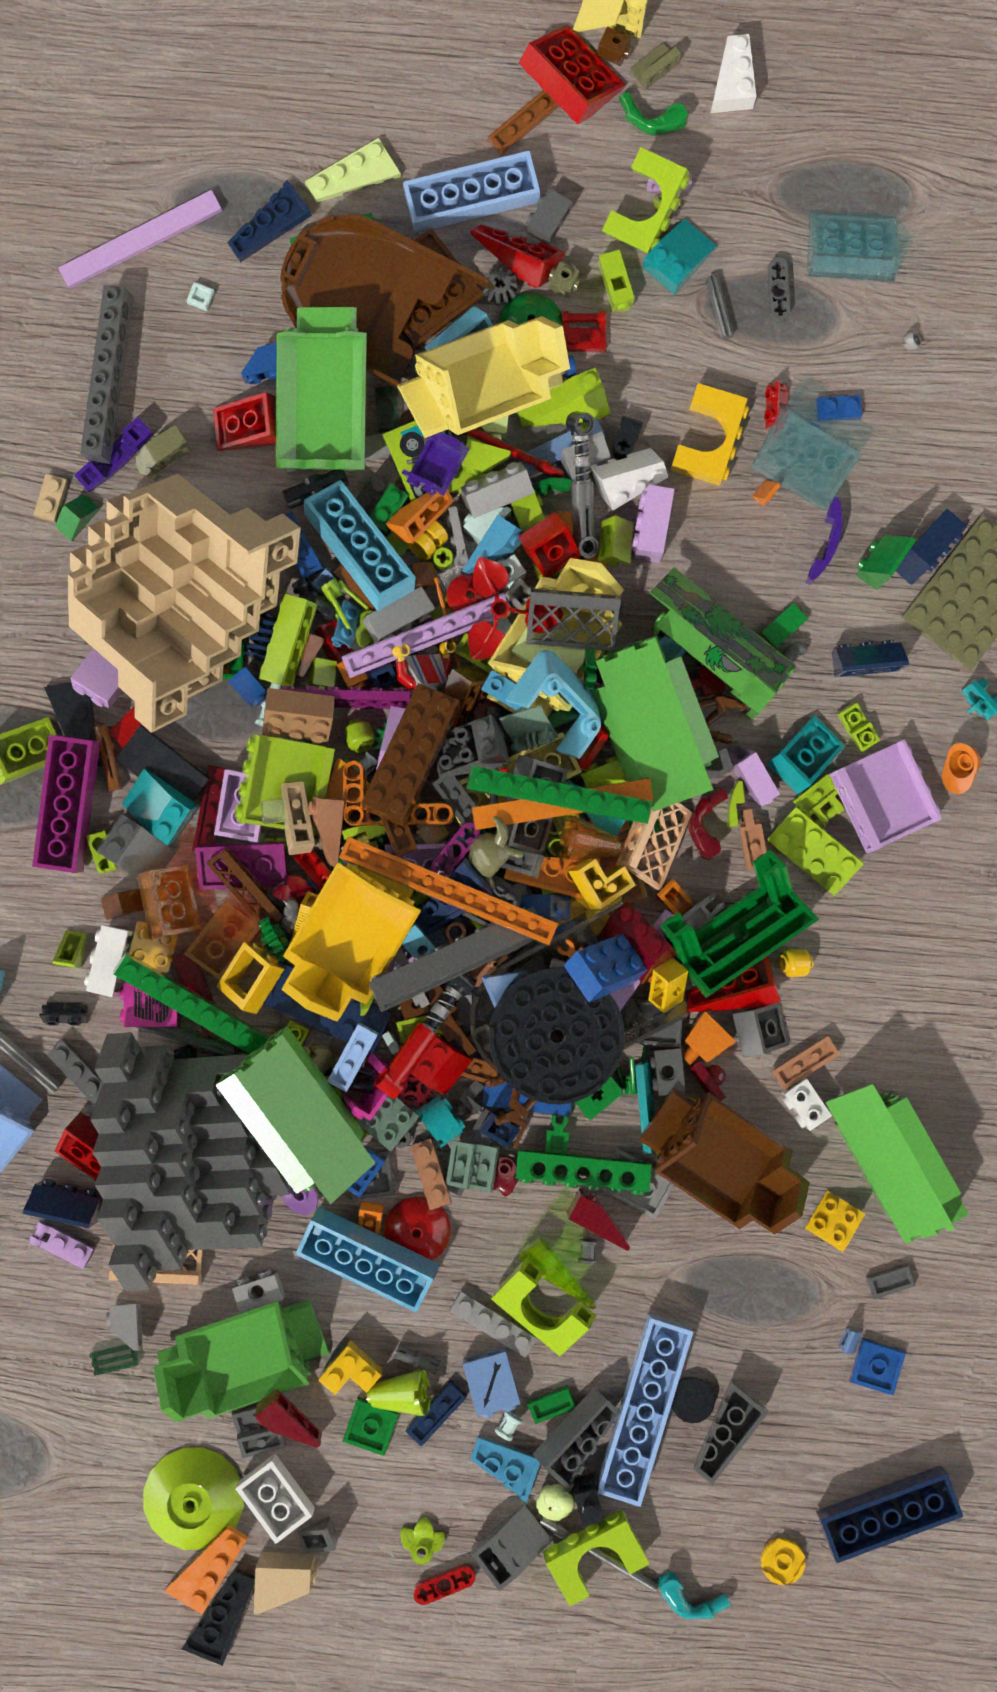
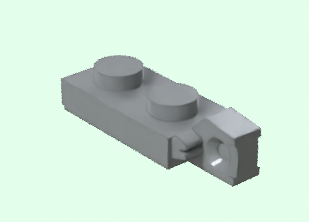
M454 506L448 508L449 515H446L448 528L452 527L454 536H450L453 549H457L453 560L457 570L464 568L469 558L460 512Z

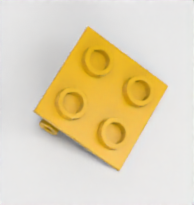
M137 921L128 953L156 970L168 973L179 931Z
M827 1190L805 1229L844 1253L866 1214Z

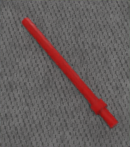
M476 428L465 432L488 445L511 451V456L536 467V470L543 474L547 472L557 478H562L564 474L563 470L550 465L549 461L543 458L538 459Z

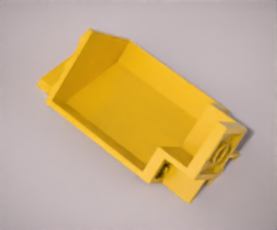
M338 862L283 955L295 967L282 990L305 1009L337 1022L351 999L367 1004L372 996L369 982L372 981L371 979L374 976L386 972L421 912L420 909L414 906L415 901L410 899L414 889L359 866H354L350 863L345 866Z

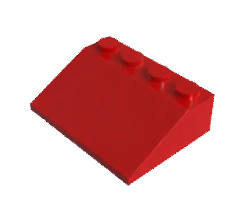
M568 24L530 42L519 61V64L525 69L526 73L577 124L592 117L626 86L617 74Z

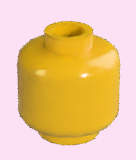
M804 948L787 949L779 958L781 972H784L790 978L807 976L814 965L813 957Z

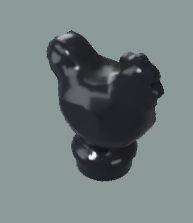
M307 578L299 579L292 584L294 594L299 595V598L317 604L315 615L320 613L324 616L325 620L333 619L336 615L335 607L331 606L320 592L310 590L312 584Z

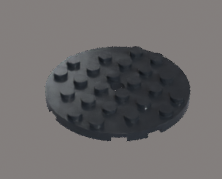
M566 968L536 970L515 981L498 1000L489 1025L491 1056L503 1079L521 1095L533 1101L560 1105L577 1102L598 1091L617 1069L625 1042L622 1015L611 994L588 1002ZM555 1029L561 1030L563 1033V1037L559 1042H553L550 1038L551 1032Z

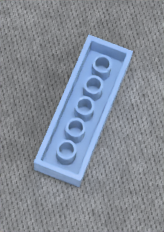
M530 151L403 182L404 194L414 233L536 204L540 199V189Z

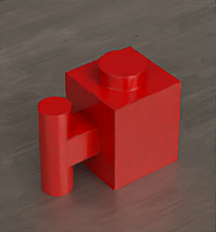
M703 664L696 671L697 679L693 680L691 672H687L694 692L695 689L700 688L702 697L723 693L726 690L724 681Z

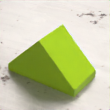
M66 930L54 956L53 964L74 968L82 967L88 934Z

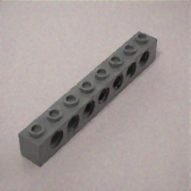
M104 285L80 451L84 458L94 463L111 464L134 298L125 286Z

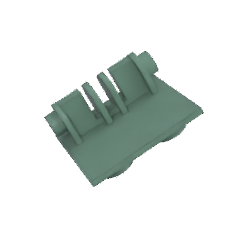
M541 705L499 718L514 743L511 744L513 753L517 752L519 754L522 751L528 750V747L532 750L534 745L538 748L547 743L551 744L555 738H558Z
M387 1096L371 1121L363 1117L362 1120L358 1121V1124L389 1151H392L407 1131L414 1127L419 1116L397 1097L392 1099Z

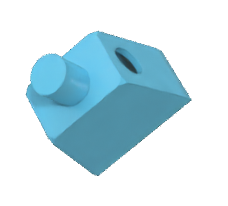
M414 922L402 942V945L414 958L422 954L429 955L436 948L435 944L416 922Z

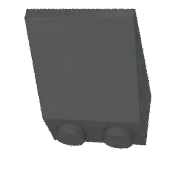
M124 815L119 816L96 849L97 853L149 888H152L176 853Z

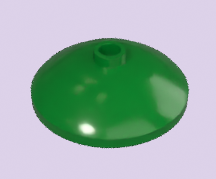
M523 293L515 296L514 299H511L504 306L500 314L499 323L509 320L519 325L527 322L529 317L538 318L542 316L562 325V314L558 306L547 296L539 293Z

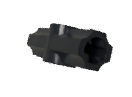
M334 469L322 475H311L305 478L302 483L285 489L282 493L289 509H293L304 504L305 499L340 480L345 486L350 484L344 470Z

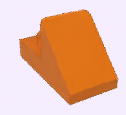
M367 1201L361 1202L358 1225L380 1235L384 1205Z

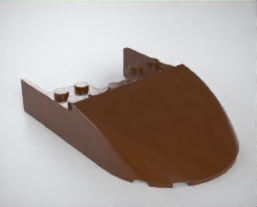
M355 214L325 217L317 221V224L310 227L307 231L304 230L289 248L280 276L282 303L296 328L297 308H357L356 328H358V332L367 333L366 372L396 388L401 383L414 355L412 347L399 338L418 300L420 299L430 305L438 304L443 299L456 274L491 291H494L495 286L488 278L372 219Z

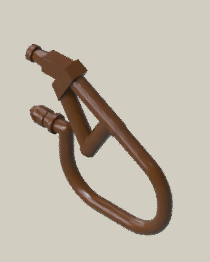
M716 693L711 698L698 700L701 709L716 706V709L705 718L708 727L726 713L725 707L739 708L743 711L746 709V704L722 693ZM709 731L712 740L714 739L716 742L720 741L721 743L730 744L732 743L731 740H734L729 734L720 733V731Z
M558 1029L552 1031L551 1033L561 1041L563 1037L562 1031ZM501 1074L489 1077L484 1081V1083L490 1081L489 1085H485L490 1088L503 1085L506 1082ZM513 1089L509 1107L513 1112L494 1117L496 1125L525 1119L530 1114L531 1108L538 1101L528 1098L521 1105L519 1103L521 1094Z

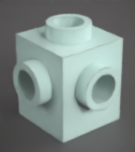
M515 555L506 560L502 558L497 561L506 568L509 575L508 584L503 589V592L510 589L519 578L522 580L526 579V571Z

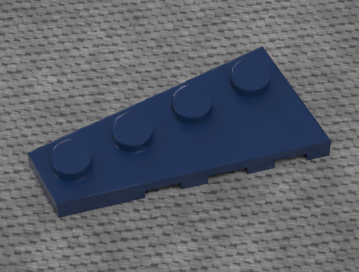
M288 179L282 185L283 188L269 198L270 202L263 209L260 208L254 214L255 217L249 223H245L227 242L240 263L312 216L309 208Z
M466 858L448 877L491 896L494 892ZM430 897L420 908L421 912L415 922L427 935L466 911Z

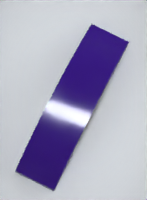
M138 416L122 430L123 434L113 443L111 464L89 461L74 475L88 492L99 487L124 467L153 434Z
M834 496L831 500L824 521L832 524L823 558L822 560L815 558L812 562L806 584L810 585L818 578L830 563L837 549L842 530V509L839 497Z

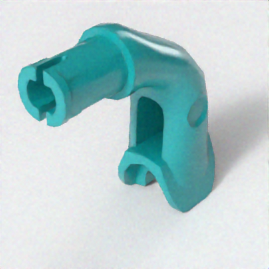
M669 1571L658 1578L660 1592L664 1600L667 1601L671 1609L678 1616L684 1619H713L715 1614L731 1606L725 1592L708 1602L705 1600L701 1604L691 1605L683 1594L682 1583L676 1574Z

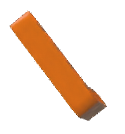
M357 761L346 763L343 769L345 821L355 827L365 825L384 826L382 819L377 822L373 821L372 813L363 810L361 805L366 793L365 768ZM358 766L360 774L354 778L350 777V769ZM354 788L360 790V796L356 800H352L349 795L350 791ZM415 804L407 824L408 826L447 825L453 821L455 814L448 804ZM443 808L448 809L450 812V816L446 820H440L438 817V812ZM419 809H426V819L422 821L417 820V811ZM358 810L361 817L357 822H352L350 814Z

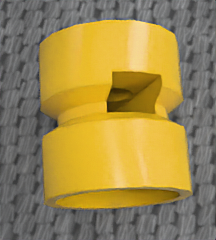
M434 521L413 544L407 543V545L417 558L427 561L435 553L436 549H439L448 540V534L438 522Z

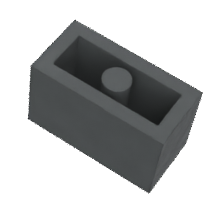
M551 188L546 195L542 194L537 203L539 207L535 213H530L526 224H528L527 233L548 245L551 244L572 209V201Z

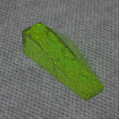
M537 1234L518 1250L520 1255L518 1260L520 1263L528 1257L544 1271L542 1278L592 1310L596 1308L594 1300L540 1234Z

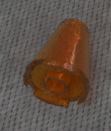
M568 816L570 822L565 821L559 845H563V852L559 851L561 859L616 858L618 854L621 855L624 843L621 841L620 836L579 817Z

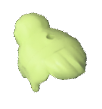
M561 1483L546 1484L540 1490L539 1498L536 1500V1508L539 1514L553 1521H560L573 1511L576 1503L573 1489L569 1491Z

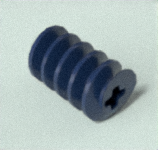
M262 613L260 616L263 619L259 621L260 627L259 631L256 632L257 635L250 636V640L254 643H248L246 646L251 652H244L245 655L260 661L265 660L267 646L273 634V626L277 621L275 617Z

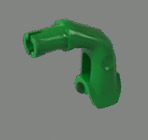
M625 92L619 97V101L626 114L625 119L647 135L658 136L671 131L678 132L687 124L688 113L683 104H673L666 109L665 113L649 119L643 116L640 108H637L630 92Z

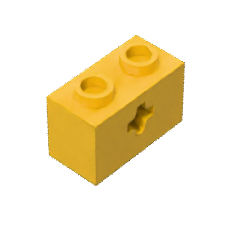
M674 958L653 969L648 1000L663 1013L681 1003L684 997L688 970Z

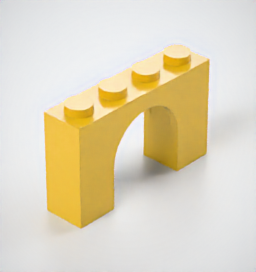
M697 383L689 410L716 419L723 427L725 440L719 448L709 452L698 451L678 444L670 471L720 486L722 480L726 481L730 471L727 463L729 459L733 460L737 448L733 447L735 439L739 440L743 427L739 426L741 418L746 419L749 406H745L748 398Z

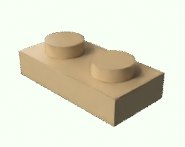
M45 474L33 515L56 523L69 481Z

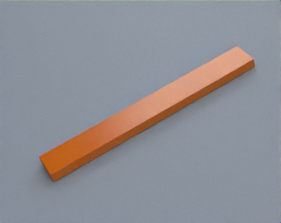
M650 778L587 788L653 801ZM519 799L472 807L475 830L496 827L493 820L494 816L499 817L506 825L582 813L580 811Z

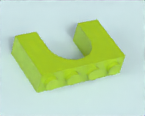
M640 147L631 169L659 185L662 193L661 205L651 218L644 221H634L611 210L602 232L648 254L660 241L659 238L662 232L668 229L672 210L675 211L678 208L681 200L679 198L682 189L685 190L691 177H689L690 172L688 169Z
M527 1257L498 1286L491 1299L558 1356H561L590 1329L596 1314L580 1301L561 1316H550L538 1310L531 1302L529 1292L538 1284L544 1271Z
M622 1509L610 1513L604 1518V1521L590 1524L584 1530L569 1535L567 1539L557 1544H552L543 1551L545 1563L569 1606L590 1596L587 1584L578 1569L581 1557L590 1549L607 1547L614 1550L620 1556L629 1574L649 1565L646 1552Z

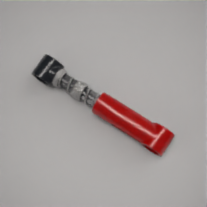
M467 972L446 982L448 985L445 989L446 992H443L442 998L437 1000L438 1003H435L431 1008V1014L426 1016V1021L422 1022V1024H417L389 1066L378 1075L374 1083L376 1088L392 1099H395L401 1093L406 1084V1079L437 1035L434 1031H438L437 1027L439 1024L443 1023V1019L445 1020L448 1017L450 1008L455 1006V1001L459 1000L462 995H468L476 985L477 978Z

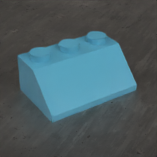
M474 306L425 346V349L430 350L491 327L493 324L485 312Z

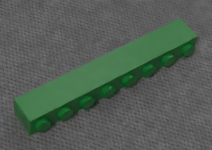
M477 766L470 767L466 788L641 824H648L653 802Z
M126 951L113 970V975L249 1054L262 1047L270 1037Z

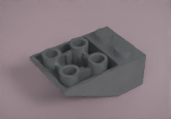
M488 715L451 729L436 759L439 777L469 774L471 766L495 769L509 764L510 761L501 723L492 715Z
M524 1504L473 1544L472 1556L496 1588L501 1591L531 1564L552 1542V1538Z

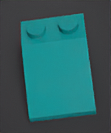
M684 219L645 256L642 268L672 294L676 295L715 251L717 246Z
M814 715L767 762V765L798 795L818 778L845 745Z
M146 768L143 769L122 803L149 833L166 845L177 841L199 806Z

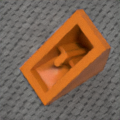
M670 879L654 895L674 915L679 912L682 916L694 904L673 879Z

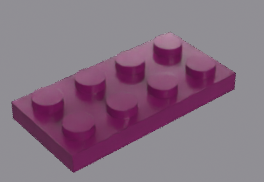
M285 842L197 845L195 847L199 890L228 889L206 864L208 860L226 846L231 849L263 887H276L282 881L287 883ZM221 858L214 862L219 870H228V866ZM230 875V882L233 886L243 887L242 882L235 875Z

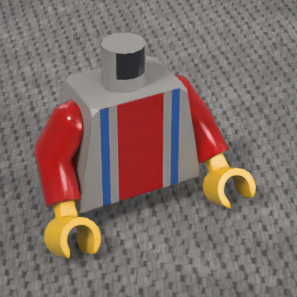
M447 641L440 644L439 649L443 653V657L440 654L407 656L410 653V648L407 644H403L401 647L395 646L392 653L398 658V661H396L398 681L411 692V695L418 683L442 692L446 686L447 677L450 674L452 658L449 657L450 653L456 650L455 642L449 644V650L447 649Z

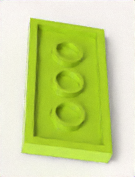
M797 806L767 838L771 844L834 896L864 865L860 858Z

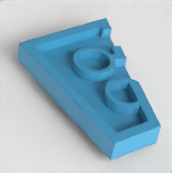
M478 1435L471 1454V1460L491 1476L497 1478L510 1491L512 1490L520 1496V1499L527 1503L540 1462L532 1454Z

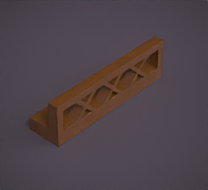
M228 846L224 847L206 862L258 923L262 920L259 915V907L264 908L271 915L270 919L272 921L278 922L284 917L283 910L268 897L266 889ZM221 858L228 866V870H219L214 862ZM230 875H235L242 882L243 887L233 886L230 882ZM245 891H250L257 899V903L247 902L244 898Z

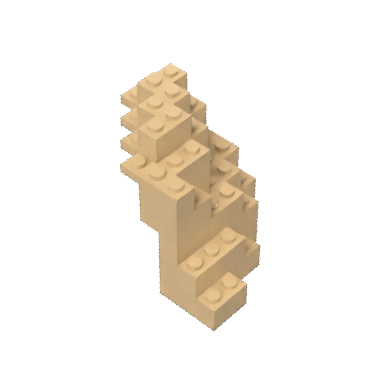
M179 474L129 494L124 493L107 500V519L88 526V545L70 552V570L72 573L68 574L69 627L118 669V687L135 701V719L151 733L186 716L188 698L222 682L223 665L240 657L242 639L259 631L260 614L277 606L280 571L297 564L301 527L287 516L280 514L265 521L248 507L230 515Z

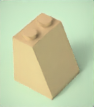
M261 1552L255 1570L254 1614H261L309 1594L311 1586L316 1584V1577H318L319 1562H315V1554Z

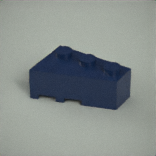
M947 508L911 547L896 569V572L910 585H913L927 570L932 572L940 563L937 559L939 557L943 559L952 548L949 545L951 543L955 545L963 537L961 531L967 525Z

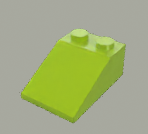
M49 717L0 734V785L45 767L49 735H56Z

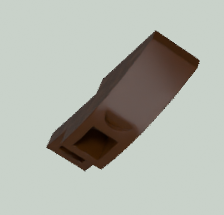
M445 983L428 990L431 1008L435 1003H438L437 1000L442 998L443 992H446L443 987ZM456 1000L455 1006L450 1008L448 1017L445 1020L443 1019V1023L439 1024V1028L448 1043L456 1038L467 1054L471 1055L477 1049L475 1046L477 1041L470 1032L467 1034L462 1028L464 1023L457 1014L453 1016L452 1012L458 1008L456 1005L458 1000Z

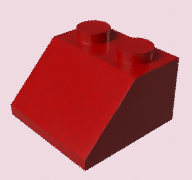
M555 512L518 536L525 551L542 577L549 578L564 568L570 558L577 559L581 556L567 525Z
M437 1033L436 1038L415 1066L411 1075L427 1087L446 1095L473 1059L451 1042L448 1043L442 1035Z

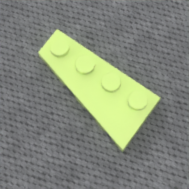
M377 138L306 180L305 184L318 203L341 196L343 193L351 190H361L364 186L374 183L375 185L384 183V180L391 178H400L401 173L380 139Z

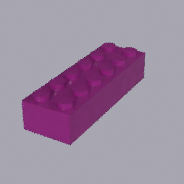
M49 735L32 867L70 873L84 872L87 849L86 836L89 834L101 741Z

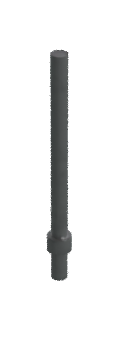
M543 1516L539 1521L540 1524L552 1530L553 1534L560 1539H567L569 1535L573 1534V1532L568 1530V1526L561 1522L556 1523ZM596 1547L587 1551L654 1593L657 1591L658 1583L638 1571L629 1574L623 1562L600 1548Z

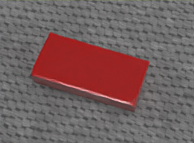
M335 619L318 626L314 634L325 639L321 647L327 658L337 661L338 664L343 661L341 656L352 653L354 650L345 644H341V647L333 646L331 638L334 636L338 621Z

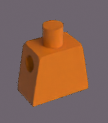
M702 1011L683 1038V1041L690 1047L682 1054V1058L689 1065L699 1056L705 1062H709L736 1041L706 1011Z

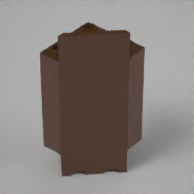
M673 1088L639 1138L640 1142L658 1153L655 1172L738 1229H741L751 1221H755L775 1235L801 1218L810 1182L789 1167L793 1151L709 1092L702 1098L698 1097L695 1101H692Z

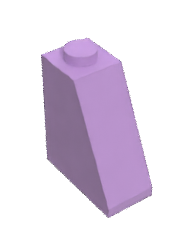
M738 742L727 751L734 767L733 771L739 780L743 781V785L752 799L761 806L773 802L780 793L757 753L742 742Z

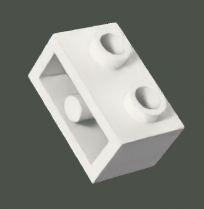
M806 1078L801 1079L782 1091V1094L785 1096L782 1099L789 1110L793 1108L797 1114L794 1118L801 1128L806 1127V1129L811 1131L832 1116Z

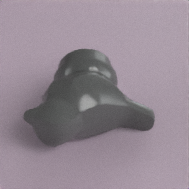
M290 897L287 900H283L285 903L284 917L280 926L286 932L293 934L300 905L296 898Z

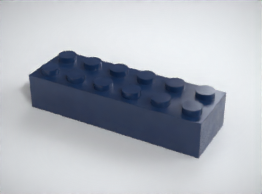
M279 960L278 964L284 968V971L263 1004L346 1042H349L360 1022L379 1033L369 1050L372 1054L375 1052L391 1018L392 1011L385 1010L381 1012L378 1005L371 1003L366 1015L360 1016V1002L351 999L337 1022L307 1010L282 990L294 967L285 962L281 963Z
M941 1465L816 1511L831 1555L836 1564L964 1517L949 1475Z

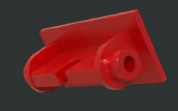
M780 380L768 385L765 391V429L775 425L777 429H783L785 424H787V409L781 408L780 405H787L788 388H786V384H780Z
M313 849L311 853L296 854L294 856L295 860L318 889L321 890L332 871L329 870Z

